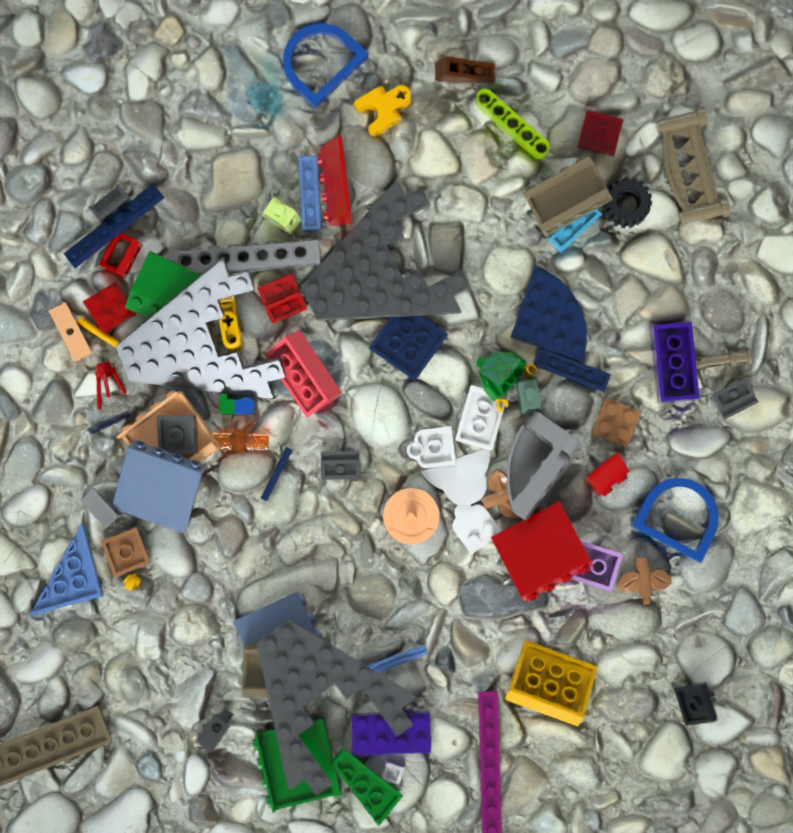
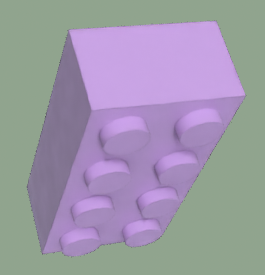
M581 541L594 566L590 567L591 570L585 574L579 573L573 576V580L612 592L623 554Z

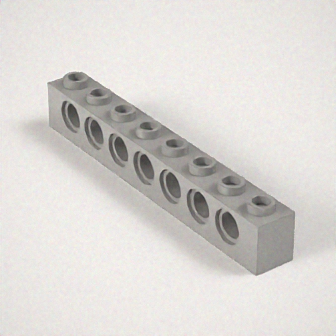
M315 238L303 239L304 241L296 242L295 239L285 240V243L267 241L265 245H258V243L253 242L239 247V244H230L228 248L210 246L206 250H201L200 247L190 248V251L173 249L170 253H166L167 259L182 265L184 259H192L191 264L186 268L203 274L218 262L223 255L230 256V260L226 263L230 274L248 269L249 272L321 265L319 240H315ZM304 249L306 254L303 257L296 256V251ZM280 250H284L287 252L285 258L280 259L277 257V253ZM266 252L268 257L265 260H259V253ZM243 253L249 255L248 260L245 262L239 261V256ZM204 257L211 258L210 263L207 265H202L201 260Z

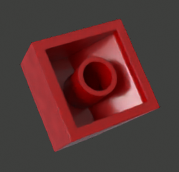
M617 452L583 479L597 496L603 495L605 497L613 490L612 486L616 482L621 484L628 478L626 474L630 471Z

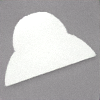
M481 449L457 458L456 465L433 467L421 473L432 485L443 489L447 498L454 504L460 506L470 505L482 499L486 492L487 482L484 474L489 466L490 450Z

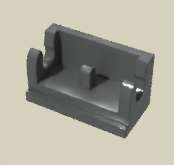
M117 184L116 188L93 206H89V209L103 223L130 202L131 199L121 186Z

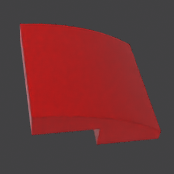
M292 273L257 287L272 324L307 310Z

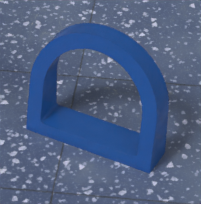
M325 23L312 24L297 31L288 41L283 53V69L289 84L315 110L368 59L369 53L341 28ZM313 35H328L341 42L355 57L315 94L294 73L291 64L292 55L295 48L304 39Z
M671 478L658 483L647 493L630 526L701 563L717 531L719 515L715 500L706 488L689 479ZM673 487L691 489L702 498L706 505L708 522L695 550L644 524L654 501L667 489Z

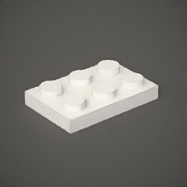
M470 386L455 441L492 451L503 412L497 411V403L490 399L483 388ZM508 395L500 396V399L507 400ZM499 403V406L504 411L505 405L503 403Z

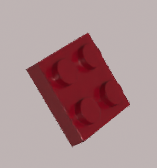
M587 110L577 148L614 157L624 119Z

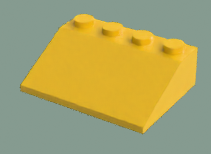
M525 640L513 671L505 700L578 726L584 719L598 666Z

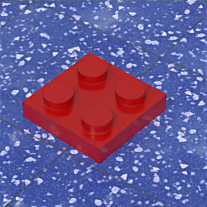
M116 282L83 301L84 306L103 335L136 316V312L125 308L127 299Z

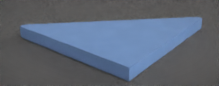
M80 525L78 532L69 544L60 563H58L33 610H31L30 616L103 596L85 525Z

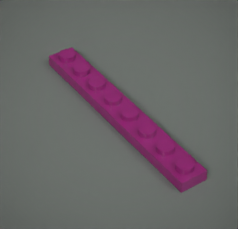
M478 691L482 833H502L498 691Z

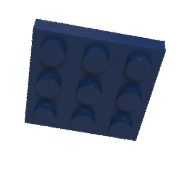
M423 316L390 317L368 349L413 381H416L448 334Z

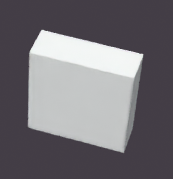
M387 760L381 778L399 786L405 766Z

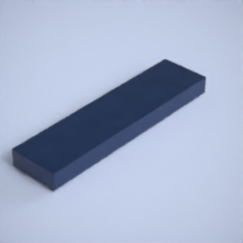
M540 347L533 363L537 368L601 392H605L611 376L610 373Z

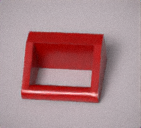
M120 233L110 241L98 265L126 279L143 245L139 241ZM122 239L131 244L118 269L107 265L119 240Z

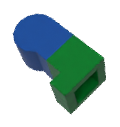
M220 394L219 413L221 415H251L256 410L255 402L249 397H244L240 400H230L228 394Z

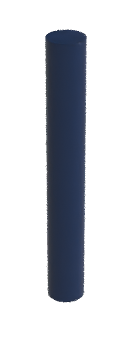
M285 448L261 499L268 501L293 451L292 449Z

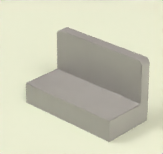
M91 487L89 489L90 492L80 501L108 529L121 515L116 509L112 508V505L96 488Z

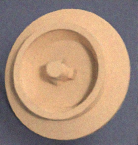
M415 488L403 489L391 496L386 503L383 513L384 524L389 534L397 541L405 544H418L430 538L435 532L439 523V510L436 502L428 493Z

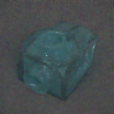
M258 81L253 86L250 85L245 94L247 96L246 103L250 104L254 110L260 113L270 112L276 114L283 100V97L278 95L274 87Z

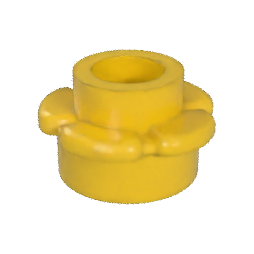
M129 574L123 582L126 584L124 589L132 592L140 584L141 579L137 576L138 574Z

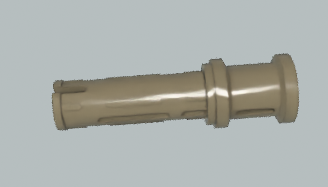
M750 348L736 352L730 350L727 354L696 357L697 369L726 365L730 367L740 364L752 365Z

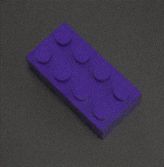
M692 322L653 325L650 328L657 404L699 399Z
M430 711L405 712L413 725L399 736L395 735L380 712L352 713L353 755L431 753Z

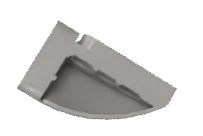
M534 411L525 425H522L512 444L507 465V489L511 508L516 515L525 521L554 488L571 465L569 459L572 460L582 446L577 438L537 411Z

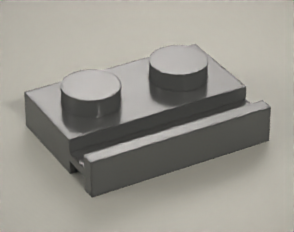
M747 377L711 395L723 419H727L759 403Z
M359 451L321 452V480L360 479Z

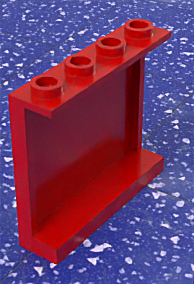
M560 501L535 513L526 521L522 520L491 537L524 602L535 600L544 591L546 593L556 588V585L562 582L567 583L573 579V576L579 573L585 574L591 570L590 567L594 566Z

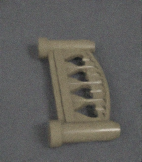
M704 107L695 108L693 112L660 119L658 122H655L657 133L663 134V162L667 180L678 204L682 208V212L678 213L681 224L693 223L717 216H722L723 218L731 215L727 197L718 199L700 129L701 126L707 125ZM675 134L689 139L681 149L674 148L675 142L672 140V136ZM684 153L694 158L686 167L682 168L678 164L680 160L677 159L676 155ZM688 171L699 176L689 186H686L683 183L684 178L681 176V172ZM693 189L704 194L694 204H690L686 190Z

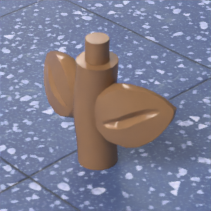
M495 469L488 478V487L493 493L484 495L480 500L485 509L498 505V509L503 516L509 519H519L520 517L511 508L507 489V475L502 470Z
M648 557L635 558L637 572L628 571L624 573L618 581L617 588L626 593H636L639 591V597H642L643 605L651 604L650 596H653L652 589L662 590L667 588L672 583L671 578L662 569L650 570Z

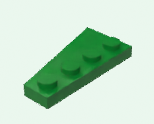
M342 748L331 761V765L379 827L403 797V794L345 748Z

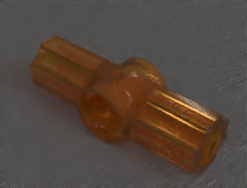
M248 432L212 433L221 445L219 450L248 452V450L268 451V434H248Z

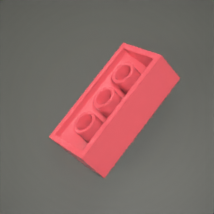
M300 330L285 336L265 354L268 360L281 358L286 372V377L281 378V380L307 418L342 394Z

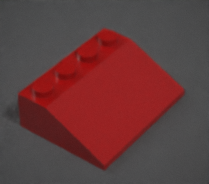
M337 136L320 148L321 154H317L318 166L322 165L323 172L319 173L320 183L325 185V191H322L323 203L327 202V210H324L325 221H329L330 226L352 224L342 136Z

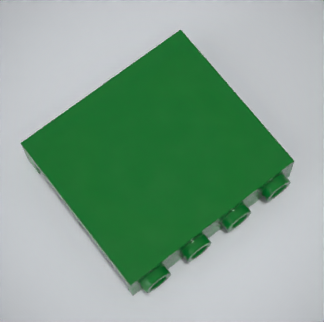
M324 716L312 719L314 724L299 734L302 741L333 783L318 795L313 792L306 780H303L291 790L288 789L275 729L259 732L254 735L255 739H252L255 751L258 750L259 754L257 765L259 770L262 769L264 777H261L263 789H267L266 803L268 808L272 809V813L279 809L342 795L337 771L331 765L334 757Z

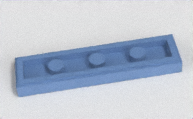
M317 155L298 156L302 232L321 231Z

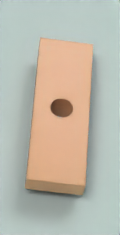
M65 302L49 310L74 361L77 362L92 354L67 303ZM73 329L74 333L69 335L68 332Z

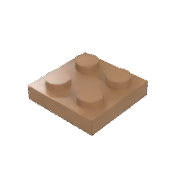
M605 398L591 434L627 448L641 412Z
M138 527L101 541L114 577L151 564Z

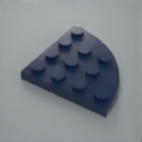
M535 266L510 338L582 363L586 352L587 330L584 315L577 299L559 278L547 270Z

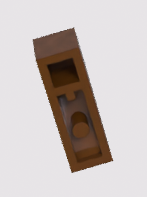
M445 56L435 62V81L448 83H494L495 64Z

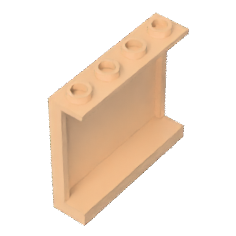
M173 390L169 392L163 402H157L152 405L150 412L139 415L133 425L128 424L120 430L122 433L117 436L118 439L123 438L128 446L135 440L143 441L152 447H158V415H196L198 453L195 455H182L183 458L202 462L221 448V445L183 391L175 392Z

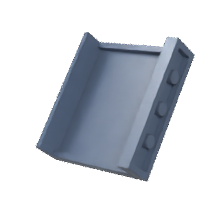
M133 440L127 448L112 508L185 533L190 526V516L203 472L207 466L197 460L183 458L180 454H172L160 447H152L143 441Z
M299 592L233 621L244 647H247V644H256L257 641L288 619L321 639L323 637L319 629L315 630L313 626L315 619L311 611L307 612L305 608L307 601L304 595H300Z

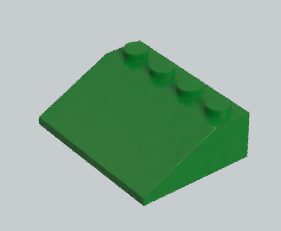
M150 251L130 291L125 308L149 318L202 274Z

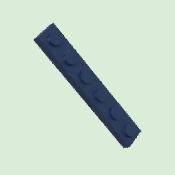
M152 183L64 253L65 257L74 268H77L162 201L164 196Z

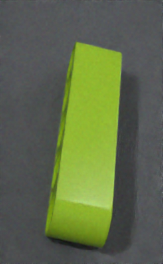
M481 89L478 91L475 103L479 110L534 158L542 160L547 157L550 144L543 136L490 90ZM486 96L489 102L482 103L479 98ZM501 109L503 114L496 115L494 110ZM509 121H514V122H516V123H517V127H515V128L509 127V126H508V122H509ZM528 133L532 139L524 140L522 135ZM543 146L546 151L539 153L536 147Z

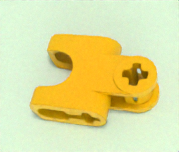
M399 85L389 92H386L384 87L380 86L357 99L353 107L360 113L368 109L378 113L377 119L368 127L369 134L377 136L402 120L399 111L410 105L411 93L404 85ZM398 95L405 96V99L402 100Z
M233 295L219 299L225 314L224 318L219 319L224 345L230 352L234 350L239 352L243 349L244 342L238 318L236 297ZM229 320H232L231 326L227 325L229 324ZM236 338V342L230 344V340Z

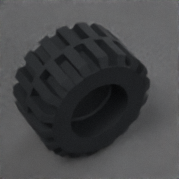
M624 177L623 180L621 178L617 179L608 188L613 200L602 206V209H604L603 214L608 216L607 220L614 222L616 227L621 225V228H626V226L632 228L634 225H639L651 210L652 194L648 193V186H643L644 182L636 181L637 178L633 177L632 180L629 177ZM620 194L632 195L637 201V209L633 212L621 210L617 205L616 198Z

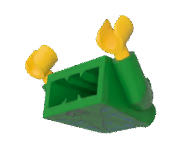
M493 352L488 359L481 356L476 361V366L480 368V383L490 399L497 403L496 409L499 412H503L499 403H503L508 407V401L500 399V396L504 397L523 373L527 378H532L533 374L528 369L533 372L537 370L534 364L527 365V361L515 352Z

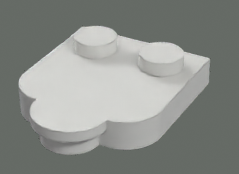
M452 426L420 430L415 435V441L410 442L407 446L408 456L417 460L421 467L433 468L456 465Z
M482 505L456 506L454 511L456 519L453 521L452 528L471 555L491 541L492 536L502 531Z

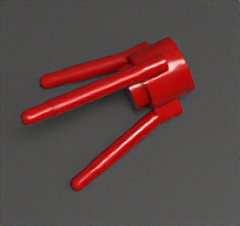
M102 362L96 365L97 410H101V380L104 382L107 398L111 397L108 379L112 378V374L123 394L127 393L117 374L116 367H112L111 362Z

